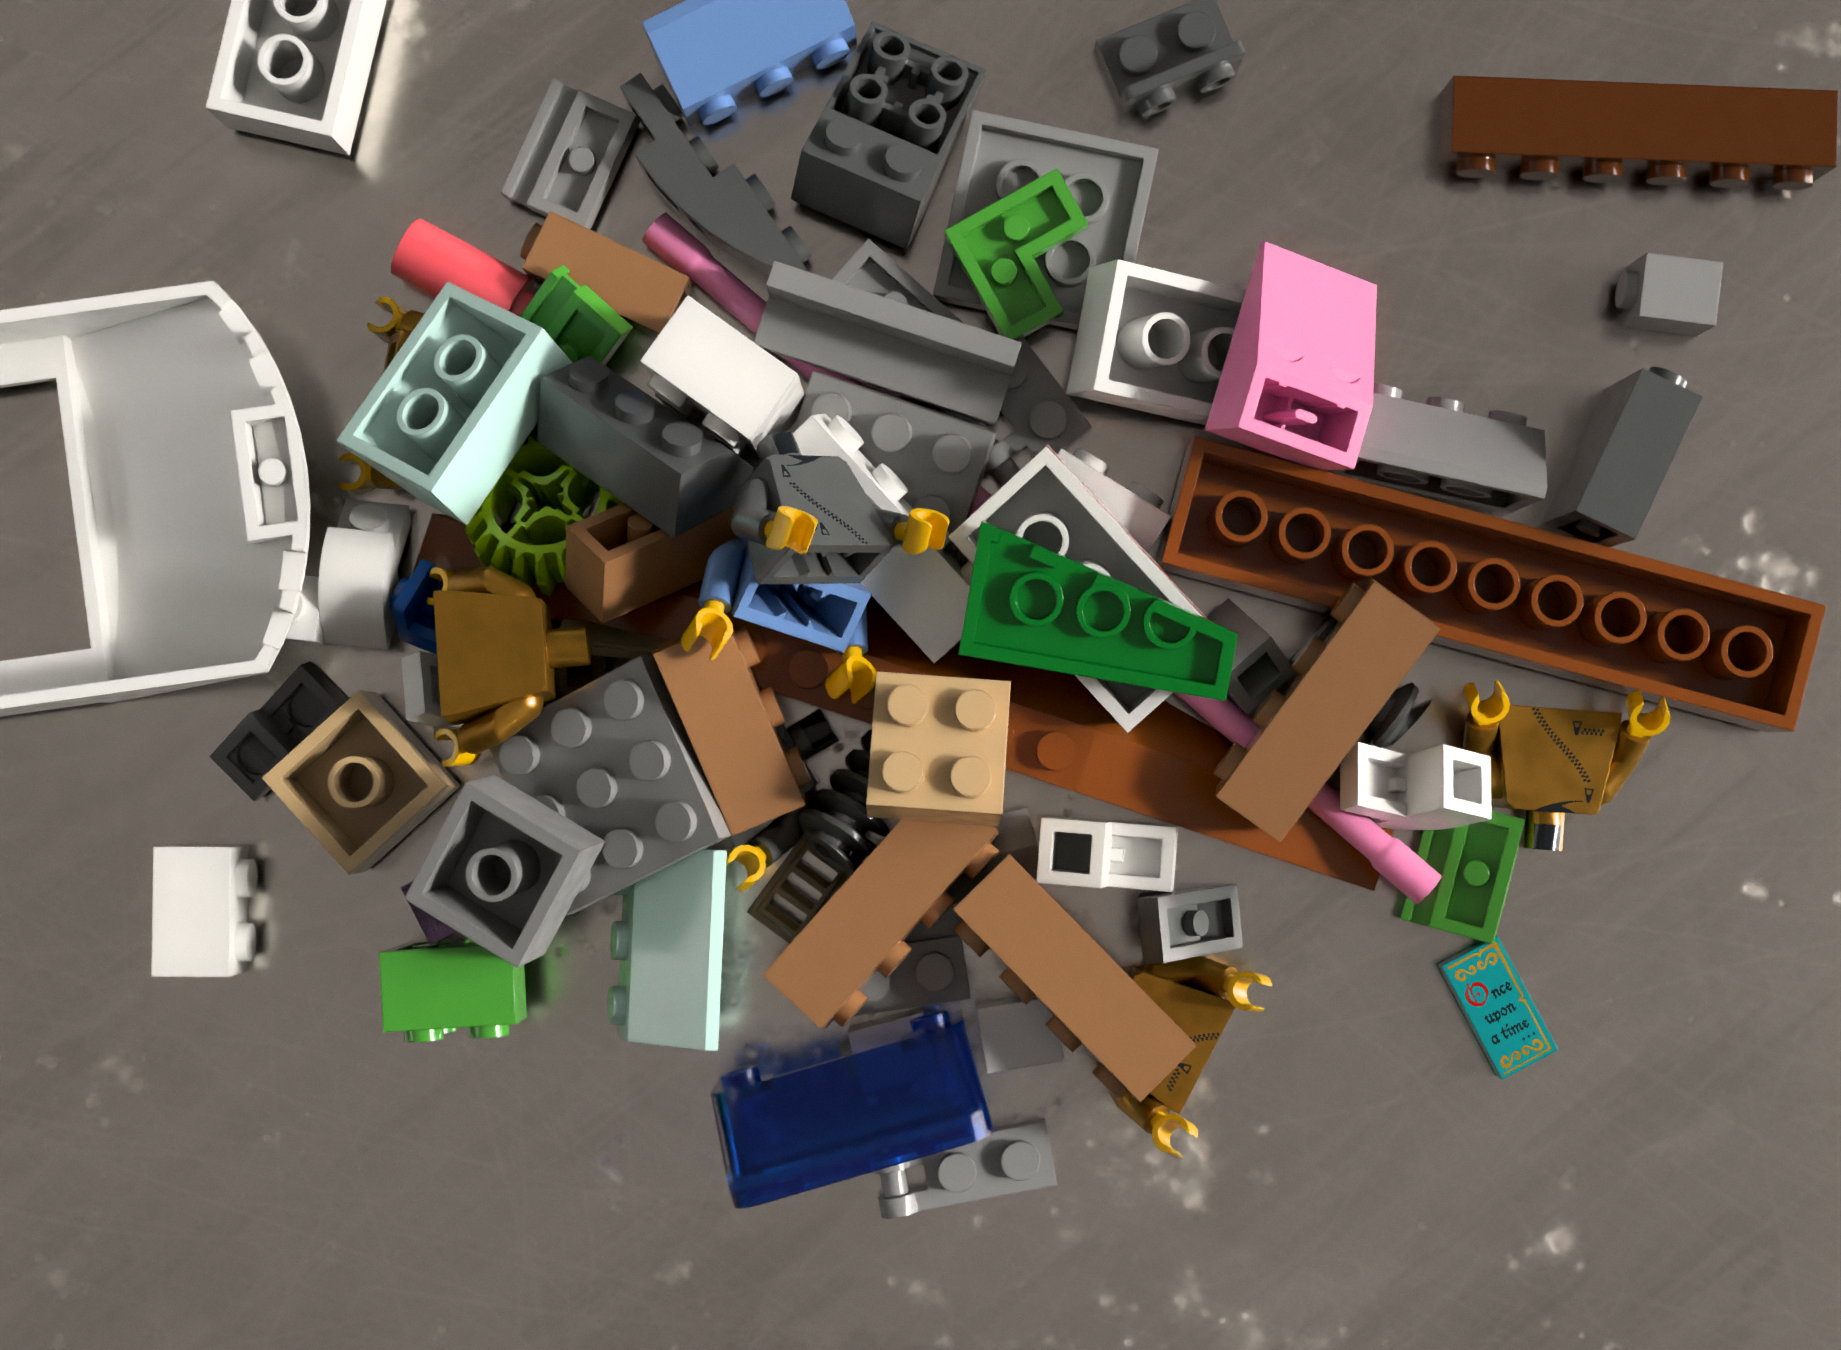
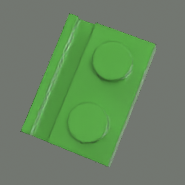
M561 265L550 272L520 317L542 327L572 362L590 355L606 365L633 326L586 284L580 287L568 276L570 270L565 265Z
M1491 811V820L1449 829L1424 830L1417 855L1441 875V879L1434 889L1418 904H1415L1406 896L1400 919L1494 944L1526 820Z

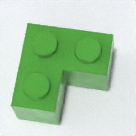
M470 939L407 942L379 952L383 1032L403 1031L404 1042L444 1039V1034L456 1032V1028L469 1027L470 1038L502 1037L510 1035L509 1025L517 1024L527 1018L524 965L516 968L479 944L470 942Z

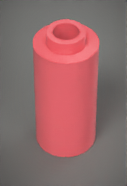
M421 218L414 221L403 235L391 264L392 275L435 298L448 281L517 316H521L535 295L533 293L534 278Z

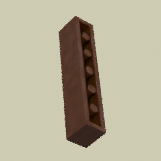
M1453 76L1440 93L1438 167L1457 168L1456 174L1466 178L1493 176L1495 170H1520V178L1526 180H1550L1557 178L1559 172L1583 173V180L1592 183L1619 181L1622 179V175H1646V182L1652 185H1676L1685 182L1686 177L1710 178L1709 184L1719 188L1742 187L1748 185L1749 180H1773V188L1802 190L1812 187L1814 181L1837 167L1839 91Z

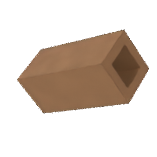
M549 211L543 226L538 223L532 226L521 249V258L526 260L522 269L527 275L534 278L536 283L542 285L551 271L561 265H565L570 270L568 276L580 287L586 284L633 326V329L654 339L657 338L687 295L691 297L695 289L689 276L552 211Z

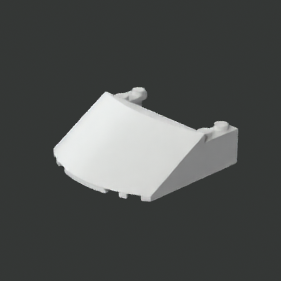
M205 281L0 310V388L54 380L57 383L91 646L90 649L0 661V717L101 702L113 703L268 673L285 642L297 609L305 577L309 549L311 503L308 467L303 440L290 395L265 343L241 308L216 282Z

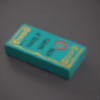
M1498 936L1495 937L1494 944L1480 941L1437 964L1498 1078L1503 1080L1559 1050Z

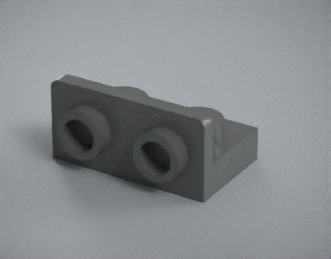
M1193 0L1098 39L1094 47L1123 116L1137 110L1141 111L1142 116H1150L1177 102L1176 94L1196 86L1199 87L1202 93L1209 92L1229 83L1236 77L1234 71L1239 69L1246 53L1241 41L1233 43L1216 0Z

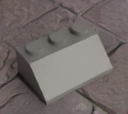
M1374 383L1373 407L1355 468L1329 470V472L1514 512L1545 499L1547 491L1545 430L1527 427V418L1520 414L1493 410L1489 411L1488 418L1464 413L1465 404L1453 399L1427 397L1426 404L1401 399L1403 391L1399 388Z

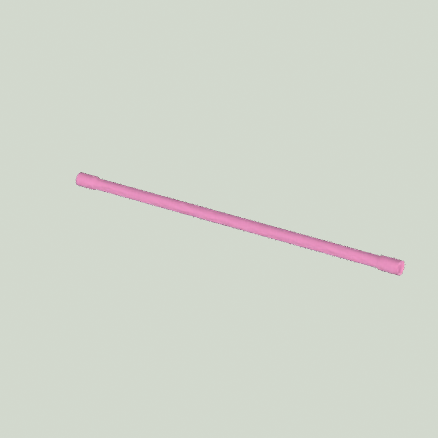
M664 213L659 216L644 234L642 242L673 269L689 276L690 280L695 282L756 335L767 302L716 260L703 243L669 214ZM780 355L809 381L812 371H819L865 387L857 380ZM981 485L970 516L992 496ZM1173 692L1233 744L1237 742L1245 748L1260 728L1252 722L1253 718L1247 715L1229 697L1226 698V701ZM1328 782L1324 784L1309 804L1308 808L1363 854L1377 872L1415 904L1420 903L1441 879V875L1401 840L1386 833L1368 816L1340 810V792Z

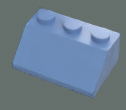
M685 0L642 22L655 59L689 126L699 121H702L704 125L719 122L735 112L737 109L735 103L757 92L760 97L776 94L793 82L792 75L814 64L817 69L833 66L849 55V47L857 44L855 23L845 0Z

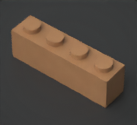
M1372 578L1368 580L1363 589L1352 583L1330 613L1338 622L1323 642L1315 636L1310 639L1291 666V669L1299 674L1284 695L1275 689L1270 693L1252 719V722L1260 727L1245 748L1235 742L1213 772L1214 775L1221 779L1216 786V797L1280 843L1440 631V628L1433 621Z
M901 819L762 976L820 1029H826L833 1021L844 1027L868 1000V997L860 990L876 972H880L887 978L911 952L912 948L904 941L922 922L931 929L954 904L956 899L948 893L950 889L965 873L975 880L997 856L999 850L992 845V842L999 836L998 830L994 826Z
M1010 854L953 909V913L961 920L953 929L954 932L979 957L990 950L1007 967L999 978L1025 1005L1036 997L1054 1015L1045 1025L1072 1053L1082 1044L1100 1064L1092 1071V1074L1119 1101L1129 1092L1135 1100L1141 1102L1197 1046Z

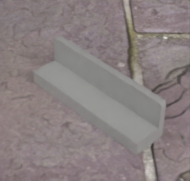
M774 261L766 283L769 297L754 339L755 344L764 350L992 425L997 422L1020 354L1022 342Z

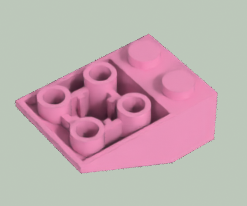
M1260 242L1205 431L1323 471L1354 469L1373 407L1377 285L1268 242Z

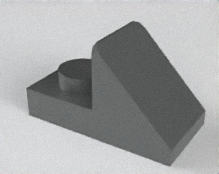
M1237 884L1174 889L1173 892H1144L1137 898L1139 914L1138 931L1141 938L1143 963H1167L1243 948Z

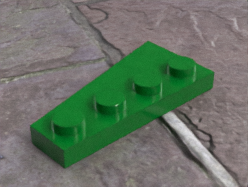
M981 521L958 655L1226 701L1238 638L1236 631L993 524Z

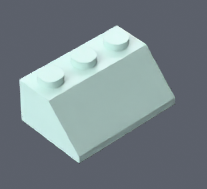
M447 281L336 441L419 500L468 525L538 422L541 377L573 362L542 327Z
M708 847L615 893V895H623L622 921H613L610 950L612 960H620L619 986H610L607 1014L609 1025H617V1035L627 1042L718 1051L726 850Z

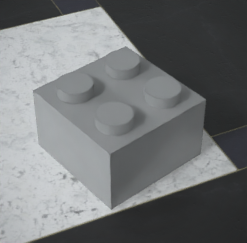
M496 775L465 782L404 899L511 965L519 968L546 953L606 841Z

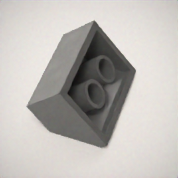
M590 355L541 377L537 442L673 538L734 506L739 487L745 483L756 469L727 447Z

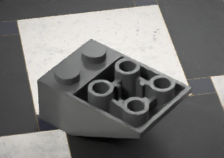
M872 21L801 150L791 200L907 249L930 204L987 70Z

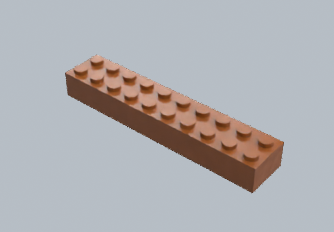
M1196 436L1186 448L1169 512L1171 517L1166 524L1156 561L1164 571L1330 615L1339 599L1352 583L1363 589L1368 580L1372 578L1440 628V631L1431 641L1432 643L1626 695L1633 691H1641L1644 700L1659 703L1661 697H1665L1667 706L1767 733L1795 731L1827 605Z

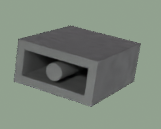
M1650 367L1649 371L1642 368L1607 387L1542 524L1569 537L1607 547L1635 540L1703 396L1686 389L1687 381L1682 376L1660 367Z

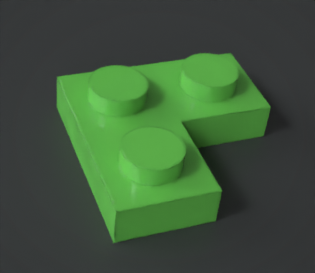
M1056 168L944 230V237L998 333L1001 336L1018 341L1060 318L1064 312L1035 258L1087 230L1088 222Z

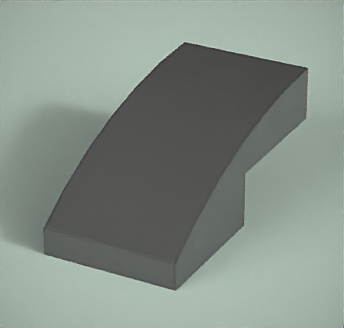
M311 661L301 664L260 709L249 712L209 757L253 801H257L271 789L262 777L342 706L348 698Z

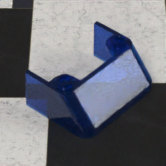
M962 1009L950 1012V1018L947 1010L916 1017L909 1021L912 1032L901 1036L898 1041L774 1076L773 1073L760 1075L758 1065H751L719 1076L720 1080H718L710 1094L726 1180L734 1208L740 1209L761 1205L967 1145L993 1134L995 1130L991 1108Z

